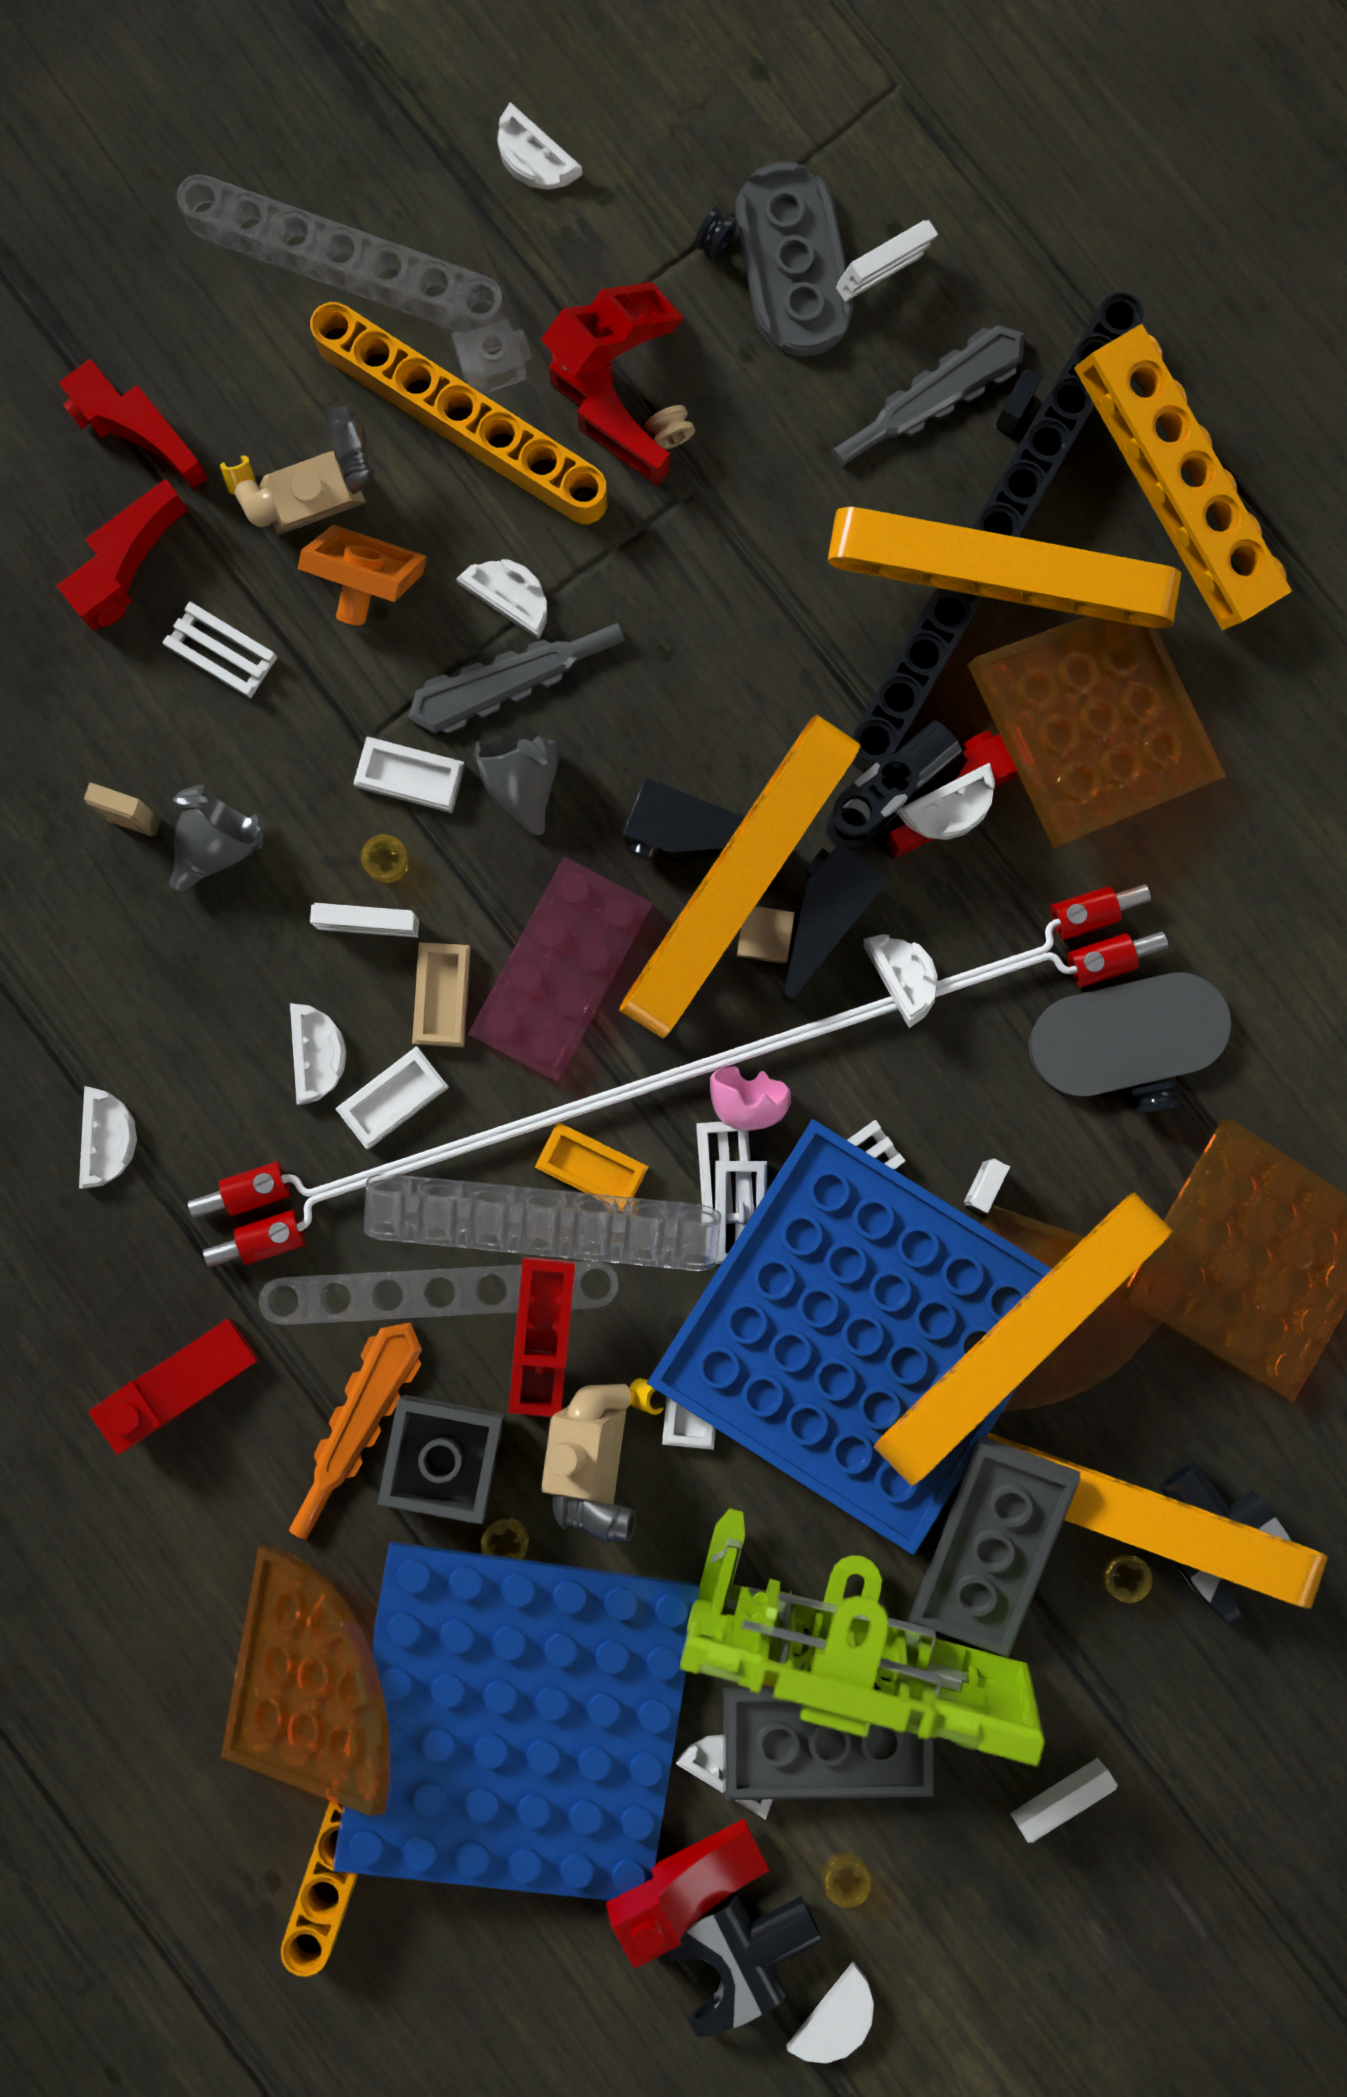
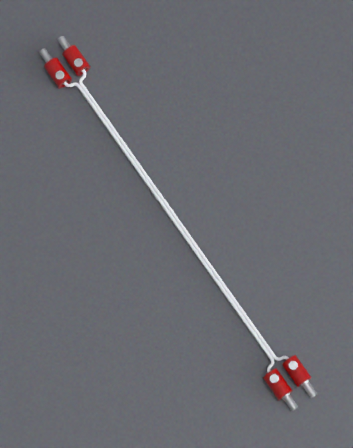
M1144 884L1115 894L1110 886H1106L1052 904L1050 906L1052 921L1046 927V943L1042 947L937 981L936 997L1046 960L1053 961L1062 973L1071 974L1079 988L1138 969V958L1168 948V941L1163 932L1132 941L1130 936L1124 933L1067 953L1069 967L1065 966L1056 954L1046 952L1053 946L1054 929L1061 940H1066L1120 922L1122 919L1121 910L1151 901L1147 885ZM888 997L316 1188L307 1189L297 1176L286 1175L279 1161L219 1180L220 1191L188 1201V1207L193 1218L226 1208L230 1216H234L289 1198L291 1192L288 1182H292L300 1194L310 1198L305 1202L304 1220L300 1222L296 1211L293 1209L234 1229L235 1240L203 1250L205 1262L208 1267L241 1257L244 1264L249 1265L306 1245L303 1230L311 1223V1208L317 1202L898 1010V1007L893 998Z

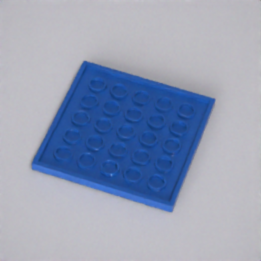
M812 1119L646 1384L914 1555L962 1478L978 1436H988L1018 1385L928 1474L913 1486H910L873 1447L883 1434L1035 1287L1052 1268Z
M389 1541L333 1861L334 1871L601 1900H612L653 1879L651 1868L655 1866L686 1676V1670L680 1669V1662L688 1634L687 1625L691 1608L695 1601L698 1600L700 1587L696 1583Z

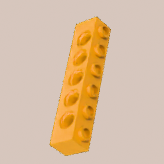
M1143 324L1138 325L1094 351L1075 366L1076 373L1220 628L1224 630L1244 622L1292 592L1286 581V572L1283 565L1277 558L1271 555L1261 537L1262 530L1259 522L1251 513L1247 512L1237 494L1235 479L1220 464L1212 449V440L1208 431L1196 421L1187 405V395L1184 388L1178 381L1172 378L1162 360V350L1159 343L1153 336L1148 335ZM1130 379L1137 381L1141 385L1143 397L1134 393L1130 385ZM1156 423L1165 428L1168 434V442L1163 441L1158 436L1155 427ZM1181 467L1188 470L1193 480L1192 487L1183 481ZM1206 511L1215 517L1217 531L1208 525ZM1231 555L1240 561L1242 567L1241 575L1232 568Z

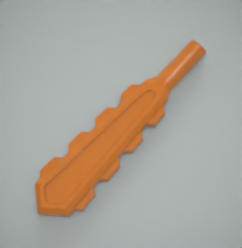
M411 1322L380 1328L376 1336L368 1338L361 1353V1358L364 1362L362 1369L352 1373L344 1389L348 1399L345 1405L335 1408L329 1421L332 1433L329 1438L320 1440L314 1453L317 1462L314 1470V1483L288 1530L293 1535L307 1540L333 1489L341 1485L346 1478L356 1476L363 1464L362 1450L365 1447L374 1446L382 1432L379 1422L383 1416L393 1414L397 1401L401 1397L400 1387L403 1383L412 1382L422 1363L419 1356L423 1349Z

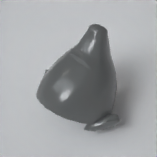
M537 736L533 741L521 739L518 740V743L504 745L502 737H495L489 743L484 740L478 741L475 746L474 757L477 761L481 779L495 803L509 813L527 833L542 835L546 829V806L559 765L556 741L546 740L542 736Z
M196 785L181 790L172 799L178 808H182L175 830L173 842L175 860L173 873L169 881L170 887L178 893L186 892L192 885L206 876L239 863L253 853L254 850L263 849L264 831L258 816L254 814L247 818L219 799L204 793V785Z

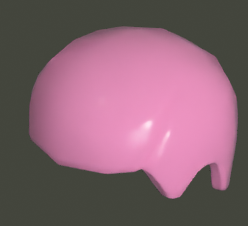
M728 1066L716 1070L710 1077V1091L714 1110L725 1125L734 1129L752 1131L772 1126L782 1120L791 1104V1091L786 1084L769 1079L764 1071H761L754 1080L748 1081L742 1078L738 1067Z

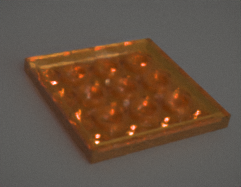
M1085 616L977 656L967 664L1053 849L1202 789L1226 777L1156 628Z
M1223 1118L1164 1219V1222L1172 1229V1233L1134 1271L1120 1296L1279 1396L1294 1402L1347 1309V1194L1232 1119Z

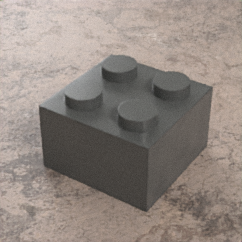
M409 1395L400 1397L397 1401L377 1505L482 1524L487 1516L506 1414Z

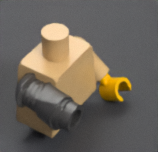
M352 405L339 407L323 415L334 451L267 474L263 477L259 486L256 483L249 457L240 456L242 464L235 467H226L224 462L220 464L228 492L235 494L252 524L258 527L273 524L278 536L366 503L361 490L373 478L375 468H369L367 452L365 451L366 436L364 422H360L359 416L356 415Z
M638 1378L629 1387L626 1384L584 1386L576 1392L569 1406L553 1415L550 1423L542 1492L553 1496L554 1515L563 1529H566L568 1525L580 1530H585L589 1535L606 1543L617 1542L618 1540L630 1541L632 1539L636 1524L635 1509L613 1504L626 1409L630 1405L632 1408L653 1415H657L664 1410L663 1406L650 1403L651 1396L656 1389L646 1384L648 1380Z

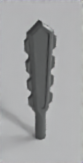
M999 325L992 329L982 328L968 339L967 348L963 351L952 350L940 359L937 370L934 372L925 370L912 380V388L907 392L898 390L886 399L885 408L881 410L875 422L832 449L837 462L844 466L884 439L897 438L902 434L911 437L924 429L926 420L930 418L940 420L953 412L954 404L957 402L969 403L983 395L984 388L988 384L992 383L999 386L1014 377L1016 368L1023 363L1025 333Z
M618 623L572 642L557 641L549 643L543 639L529 644L525 653L517 654L514 651H509L497 655L494 663L485 666L478 662L462 668L459 676L450 678L444 674L426 680L424 688L416 690L408 720L433 734L442 731L449 735L466 727L470 717L477 715L485 718L499 711L501 703L508 699L517 703L531 696L533 687L542 685L548 688L561 682L563 673L569 671L576 661L625 642Z

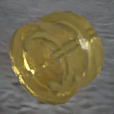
M380 834L372 837L365 843L361 851V862L366 872L374 880L381 883H392L399 880L406 873L409 866V856L406 848L397 838L391 835ZM384 846H387L392 854H399L397 863L391 861L394 868L389 871H383L379 864H372L373 854L380 856L377 850Z
M500 1518L492 1522L485 1530L481 1540L483 1554L523 1559L529 1545V1536L525 1527L519 1521L511 1518ZM507 1529L512 1530L517 1534L513 1542H520L519 1550L517 1552L508 1550L504 1556L498 1555L493 1550L496 1548L497 1543H491L493 1533L503 1535Z
M1121 1554L1107 1561L1103 1568L1102 1581L1109 1595L1121 1602L1133 1603L1142 1600L1149 1593L1152 1587V1574L1150 1568L1140 1558ZM1122 1564L1130 1570H1139L1140 1580H1133L1138 1586L1132 1592H1129L1123 1586H1115L1114 1576L1120 1577V1574L1115 1571Z
M846 1852L835 1854L826 1861L822 1869V1882L828 1898L834 1904L844 1908L860 1905L867 1898L871 1890V1879L864 1862L860 1857ZM845 1868H850L854 1877H860L858 1884L854 1881L852 1882L854 1889L849 1892H842L840 1884L833 1883L834 1876L840 1879L839 1871Z

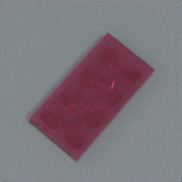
M564 856L468 1035L559 1083L653 908V903Z

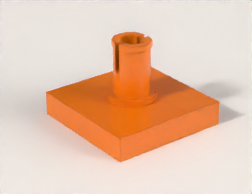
M333 524L301 550L297 569L342 584L336 618L346 624L360 626L366 622L371 596L375 595L395 602L423 575L427 556Z

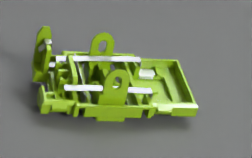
M729 1508L716 1523L699 1586L698 1600L695 1601L691 1608L687 1625L688 1634L681 1657L680 1669L697 1674L702 1672L738 1682V1685L748 1687L750 1692L760 1694L762 1684L774 1687L773 1698L800 1703V1718L802 1720L867 1737L871 1723L892 1728L894 1731L901 1733L907 1731L917 1734V1737L927 1740L929 1737L937 1738L938 1736L952 1740L965 1748L977 1749L1038 1766L1044 1745V1737L1031 1672L1027 1663L936 1639L934 1629L888 1618L885 1609L878 1603L882 1584L879 1569L870 1559L864 1556L851 1555L842 1558L835 1564L829 1577L823 1602L791 1594V1591L790 1593L780 1591V1581L773 1579L769 1580L766 1590L735 1585L733 1580L746 1534L744 1513ZM852 1574L861 1575L865 1581L861 1596L844 1599L843 1594L848 1577ZM804 1628L809 1629L808 1636L803 1635ZM803 1643H804V1644H805V1647H804L803 1654L801 1655L802 1648H803ZM793 1653L799 1654L801 1656L795 1657L793 1656ZM881 1677L890 1679V1682L882 1680ZM874 1682L880 1687L879 1691L874 1690Z

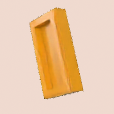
M558 1122L534 1168L627 1213L649 1167Z

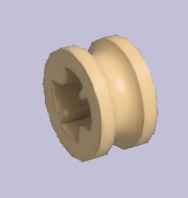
M684 405L665 408L654 414L645 423L647 432L654 434L655 438L653 440L665 450L684 443L695 433L692 422L685 421L688 412Z

